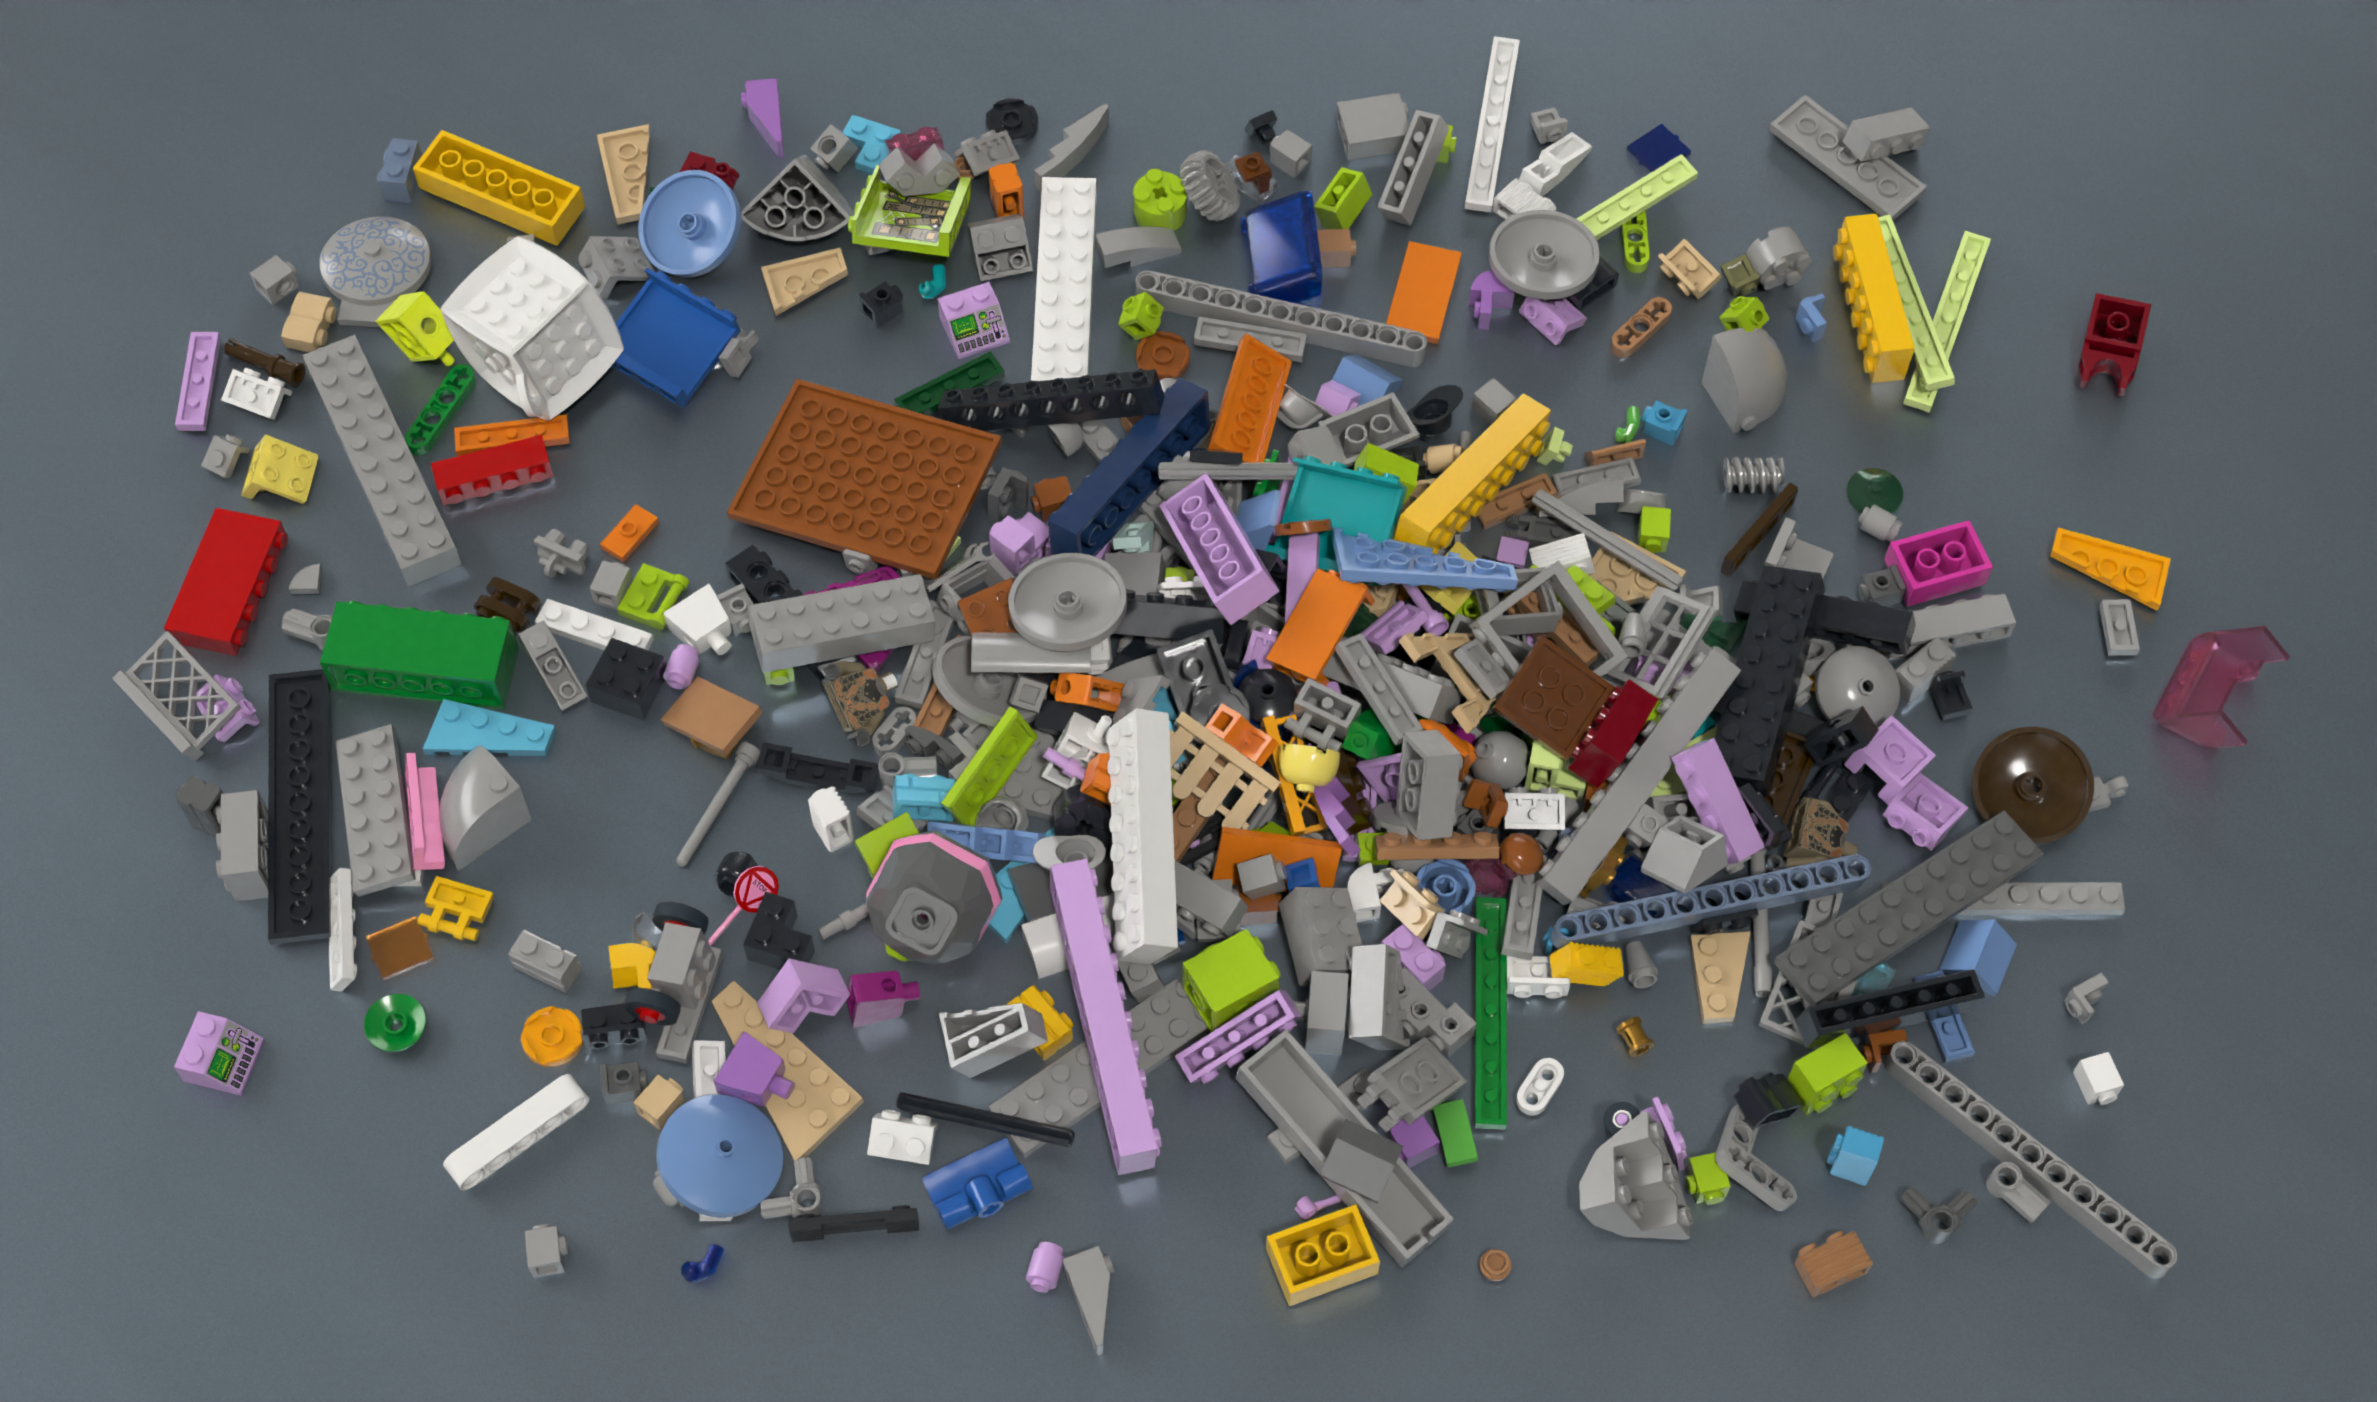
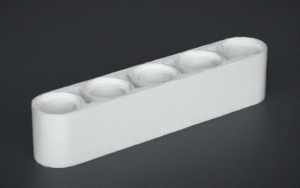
M571 1074L562 1075L451 1153L445 1159L443 1166L461 1190L471 1189L580 1112L588 1104L589 1097Z

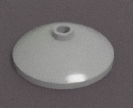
M1850 646L1834 652L1822 663L1816 677L1815 693L1818 705L1828 721L1863 706L1878 728L1891 715L1895 714L1900 700V684L1893 666L1882 654L1868 647ZM1863 682L1868 684V692L1863 689Z

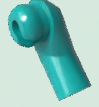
M940 264L934 265L932 267L933 280L931 282L925 281V285L923 283L919 285L918 290L923 298L934 299L946 289L945 266Z

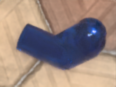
M709 1244L704 1259L696 1263L685 1262L681 1267V1275L685 1277L686 1281L691 1283H697L713 1276L723 1255L724 1248L716 1244Z

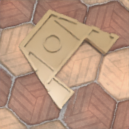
M1413 633L1405 634L1399 642L1411 659L1416 662L1434 654L1440 662L1441 668L1449 674L1457 685L1459 692L1468 700L1457 706L1451 713L1467 734L1470 733L1487 713L1491 704L1497 699L1496 697L1490 700L1454 655L1460 647L1476 638L1473 633H1446L1444 636H1435L1433 633H1424L1422 636H1414Z

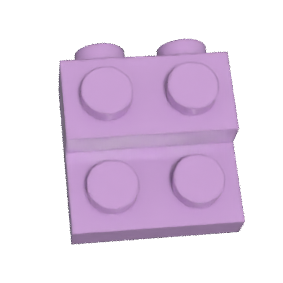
M1919 773L1891 800L1883 816L1888 819V823L1893 828H1901L1912 836V840L1916 845L1920 847L1925 846L1932 851L1946 837L1949 830L1965 815L1968 807L1926 776Z

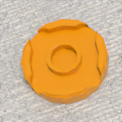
M548 1006L537 1010L527 1018L524 1029L521 1032V1043L525 1054L534 1063L544 1067H557L566 1064L578 1054L583 1045L581 1038L582 1026L576 1015L568 1009L564 1010Z

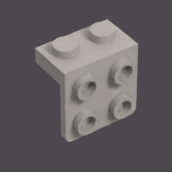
M590 236L578 258L588 281L602 299L608 298L617 280L648 281L649 277L645 272L646 268L654 271L641 248L639 240L635 237Z

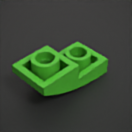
M1463 1099L1436 1106L1433 1112L1447 1167L1477 1162V1151Z

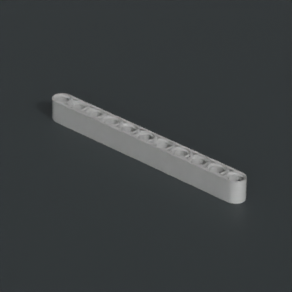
M1142 271L1136 277V295L1146 292L1164 307L1163 311L1194 318L1206 317L1307 334L1306 343L1409 367L1420 366L1425 361L1427 339L1423 333L1415 330L1154 271Z
M1900 1041L1893 1045L1885 1061V1068L1890 1076L2002 1163L2011 1162L2017 1165L2021 1170L2022 1177L2035 1189L2147 1276L2159 1279L2167 1275L2177 1261V1251L2172 1244L1916 1046L1906 1041ZM1901 1056L1905 1058L1908 1063H1900L1895 1057ZM1920 1076L1929 1077L1933 1083L1924 1082ZM1945 1095L1954 1096L1958 1103L1950 1102ZM1971 1115L1980 1116L1983 1119V1123L1974 1121ZM1997 1134L2004 1135L2009 1142L2000 1141L1997 1138ZM2022 1154L2031 1156L2035 1162L2026 1161ZM2048 1174L2057 1176L2060 1183L2053 1182ZM2074 1194L2083 1196L2087 1203L2077 1201ZM2100 1214L2109 1216L2112 1223L2103 1221ZM2126 1235L2134 1236L2139 1244L2130 1242ZM2153 1255L2160 1256L2164 1260L2165 1265L2157 1263Z

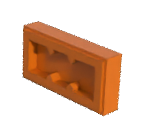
M635 504L600 543L601 549L624 563L659 524L658 517Z

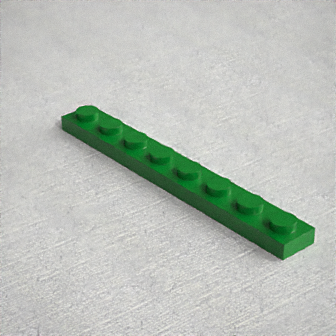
M1476 897L1475 918L1481 920L1479 926L1488 929L1487 935L1475 932V1022L1477 1023L1475 1029V1128L1506 1130L1507 955L1501 954L1506 925V898Z

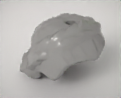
M1001 795L982 805L981 810L977 813L975 825L1027 831L1029 819L1027 811L1021 802L1016 801L1012 797Z

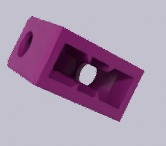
M898 971L855 974L850 977L848 988L850 996L847 998L846 1003L852 1027L857 1028L901 1016L904 1002L920 999V989L917 981L902 984Z

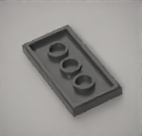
M1112 842L1105 848L1104 860L1095 869L1098 886H1096L1097 897H1105L1114 893L1111 887L1113 861L1110 858V851L1113 845ZM1029 863L1010 868L1008 875L1027 921L1032 922L1055 914L1050 893V870L1043 868L1038 863Z

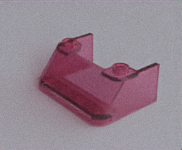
M2265 625L2201 633L2188 644L2153 712V717L2161 727L2204 748L2244 746L2247 743V739L2222 710L2235 683L2252 681L2259 675V671L2264 663L2288 661L2290 656Z

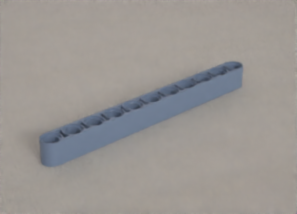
M1849 855L1696 887L1686 894L1677 891L1566 914L1557 920L1550 935L1551 942L1557 949L1571 941L1578 944L1583 943L1584 945L1587 943L1589 945H1596L1692 925L1707 918L1753 909L1763 910L1854 891L1870 875L1871 864L1864 856ZM1848 869L1856 870L1859 877L1853 876ZM1820 874H1823V875H1826L1827 877H1829L1830 880H1831V883H1828V882H1825L1824 880H1822V878L1820 877ZM1791 880L1798 881L1803 888L1795 887ZM1763 886L1770 887L1774 894L1771 895L1765 892ZM1734 892L1743 894L1746 900H1739ZM1705 898L1713 899L1717 903V907L1709 905ZM1677 904L1686 906L1689 912L1684 913L1680 911ZM1648 910L1656 911L1660 918H1652ZM1619 916L1627 917L1631 924H1623L1619 920ZM1589 923H1598L1602 927V931L1594 930ZM1560 929H1569L1573 933V937L1563 935Z

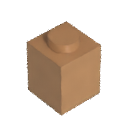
M1350 229L1317 230L1318 268L1350 267L1351 256H1356V240H1351Z

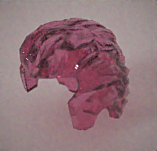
M1499 852V859H1469L1465 866L1469 869V873L1475 881L1476 892L1485 895L1494 892L1496 894L1493 897L1499 898L1507 893L1509 881L1518 876V873L1514 872L1509 866L1501 864V852Z

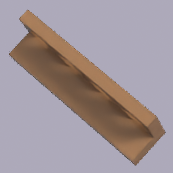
M1531 591L1516 602L1517 607L1512 605L1506 610L1510 615L1542 613L1536 591ZM1504 593L1502 600L1509 596L1511 593ZM1563 606L1562 619L1558 621L1555 632L1530 634L1536 640L1543 635L1553 643L1555 641L1558 647L1588 668L1590 664L1602 656L1573 615Z

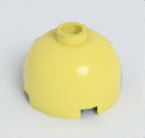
M1281 745L1279 768L1282 776L1288 782L1297 785V791L1314 793L1315 787H1324L1332 782L1339 768L1341 753L1326 749V753H1323L1322 750L1314 746Z

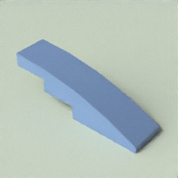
M934 821L927 822V832L936 830L986 858L1037 863L1033 856V847L1037 841L1046 836V833Z

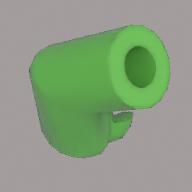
M1631 406L1627 409L1626 428L1618 427L1616 429V442H1632L1640 427V409L1638 407Z

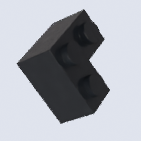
M765 892L743 944L747 960L779 970L782 969L788 959L810 963L815 952L812 936L792 930L798 916L794 900Z

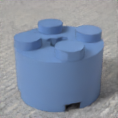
M1437 859V862L1429 865L1427 863L1419 870L1416 876L1420 880L1418 885L1422 889H1429L1438 896L1439 900L1437 903L1445 910V914L1449 915L1452 909L1468 916L1470 915L1476 884L1469 873V869L1464 864L1454 859Z

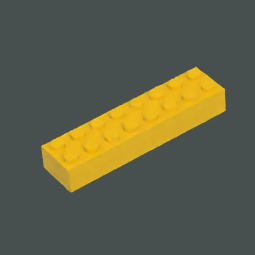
M1523 393L1400 515L1393 540L1433 548V554H1438L1441 548H1447L1456 532H1463L1469 519L1472 516L1476 518L1481 513L1484 504L1487 501L1492 502L1502 486L1506 487L1509 485L1516 471L1521 472L1526 467L1529 458L1532 455L1536 457L1540 453L1544 442L1541 441L1542 437L1550 427L1548 419L1551 410Z

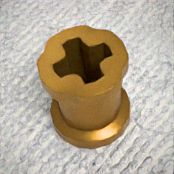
M1640 1017L1630 1018L1616 1028L1618 1035L1623 1036L1630 1048L1628 1053L1632 1058L1647 1053L1655 1045L1654 1041L1648 1039L1644 1032Z

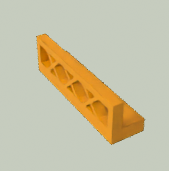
M1296 714L1275 719L1274 715L1265 717L1260 724L1262 731L1279 743L1269 758L1274 776L1281 782L1278 790L1291 836L1300 837L1327 830V825L1315 794L1309 793L1305 801L1298 798L1293 783L1288 782L1282 776L1279 768L1280 746H1285L1288 743L1281 740L1277 726L1285 725L1289 717L1297 720ZM1294 735L1289 744H1293L1296 741L1297 745H1304L1303 739L1301 740ZM1310 797L1312 798V802H1313V805H1314V806H1312L1311 804L1307 803L1308 800L1310 799ZM1304 807L1316 813L1319 824L1305 827L1301 813Z

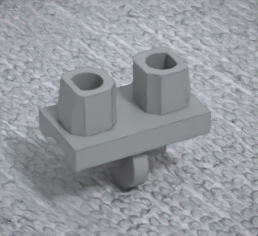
M553 528L545 537L537 535L533 541L538 546L539 564L545 566V576L553 578L557 573L565 575L567 570L583 576L587 570L584 561L589 553V549L586 543L577 539L574 540L568 549L563 546L566 542L565 535Z

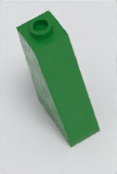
M1370 707L1352 721L1342 747L1367 760L1402 753L1403 742L1398 745L1394 744L1377 715ZM1414 713V715H1415V717L1417 718L1418 721H1419L1420 719H1428V718H1425V717H1423V716H1421V715H1418V714Z

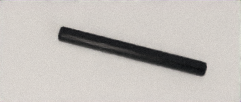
M904 1092L898 1095L896 1107L901 1111L1064 1147H1071L1075 1138V1132L1072 1129Z

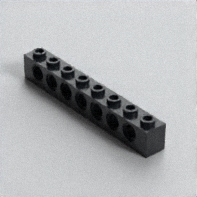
M1156 369L1136 370L1133 372H1112L1094 376L1084 375L1074 378H1056L1045 381L950 389L944 391L938 411L942 420L981 431L1160 414L1165 395Z

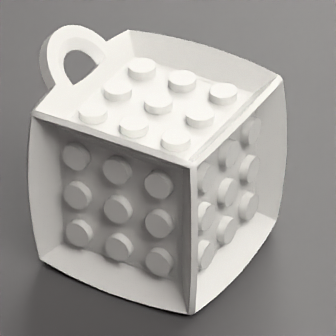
M520 236L505 244L482 262L454 290L441 307L444 321L455 343L478 374L499 393L521 407L527 416H537L546 421L560 414L586 393L611 367L624 350L622 338L612 314L592 284L559 256Z

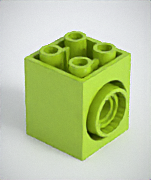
M1248 929L1205 948L1198 955L1183 962L1182 989L1211 1033L1280 989L1279 977H1281L1277 965L1272 960H1267L1263 954L1265 951L1261 941L1257 936L1252 937Z

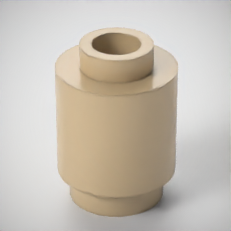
M1457 444L1429 446L1427 452L1423 454V461L1426 462L1427 466L1426 469H1429L1431 474L1443 473L1465 451L1464 446H1457Z

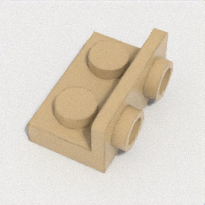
M1392 869L1389 874L1395 881L1380 899V902L1417 937L1424 939L1432 929L1438 911L1444 913L1445 910L1437 903L1439 900L1438 896L1429 889H1422L1418 885L1420 880L1408 870L1402 873Z

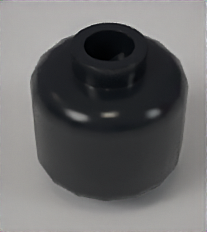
M730 852L723 858L715 873V880L721 892L734 897L735 882L740 874L748 868L758 866L750 854Z

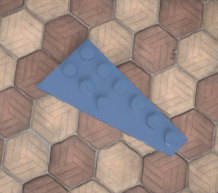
M1333 527L1332 542L1341 580L1350 583H1360L1361 581L1376 582L1380 585L1397 583L1411 587L1433 585L1438 588L1451 586L1463 587L1468 590L1486 588L1499 592L1517 590L1518 578L1514 565L1481 558L1475 559L1473 562L1466 561L1460 558L1458 553L1448 552V556L1433 554V548L1392 539H1386L1383 543L1377 542L1369 538V534L1359 532L1357 537L1342 534L1343 529Z

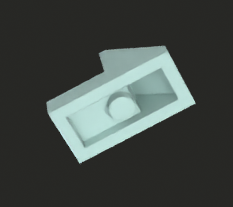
M1153 521L1125 523L1113 537L1114 549H1122L1123 552L1127 553L1152 551Z

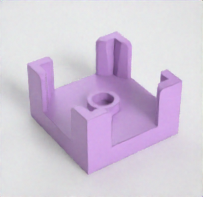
M1892 715L1878 727L1879 731L1868 746L1855 751L1844 764L1852 773L1856 774L1865 763L1887 784L1878 793V796L1887 805L1936 756Z

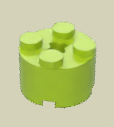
M1155 168L1150 169L1146 175L1136 182L1133 189V213L1139 227H1164L1175 231L1182 226L1187 216V193H1185V187L1181 184L1182 179L1170 172Z

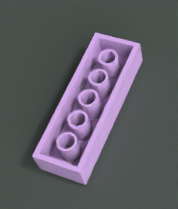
M1207 473L1159 505L1211 600L1230 625L1280 592L1223 493Z

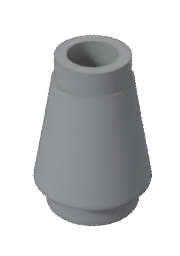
M1635 612L1625 615L1618 639L1619 644L1629 658L1641 656L1647 647L1642 621L1643 617Z
M1634 941L1627 944L1625 951L1629 981L1636 988L1652 986L1657 981L1658 970L1643 947L1642 942Z

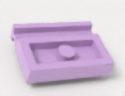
M1400 600L1361 633L1373 650L1386 655L1399 646V640L1405 634L1417 632L1421 625L1428 620V616L1423 609L1409 603L1405 605Z

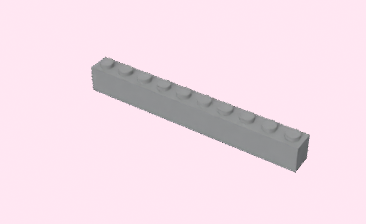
M1715 648L1705 653L1700 651L1690 663L1693 668L1688 675L1683 674L1673 686L1676 691L1672 697H1666L1658 706L1657 711L1659 714L1654 721L1651 719L1644 725L1640 731V734L1643 735L1637 744L1635 742L1632 744L1625 756L1626 760L1607 778L1609 783L1604 790L1600 788L1589 801L1592 806L1587 813L1583 811L1572 824L1575 827L1574 831L1570 836L1565 835L1555 847L1558 852L1552 860L1550 858L1547 859L1538 870L1541 876L1535 883L1562 905L1575 900L1590 876L1596 871L1641 806L1644 805L1673 765L1671 757L1684 750L1741 670Z

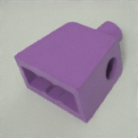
M745 1032L740 1036L714 1080L718 1094L736 1097L761 1107L767 1104L772 1094L787 1100L795 1087L794 1082L783 1077L786 1070L784 1060Z

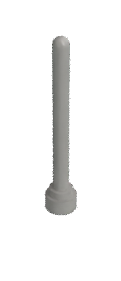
M741 742L736 750L735 765L677 857V864L679 866H686L746 768L756 765L759 760L761 751L752 744Z

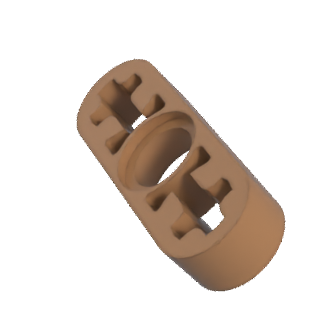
M1662 297L1651 299L1613 334L1610 344L1611 352L1620 358L1631 356L1669 321L1672 311L1671 303ZM1654 310L1659 311L1656 315H1654V319H1652ZM1643 323L1649 329L1645 332H1640L1634 328V325ZM1630 336L1628 345H1627V344H1623V345L1621 346V345L1618 344L1619 342H1620V343H1624V342L1628 339V337Z

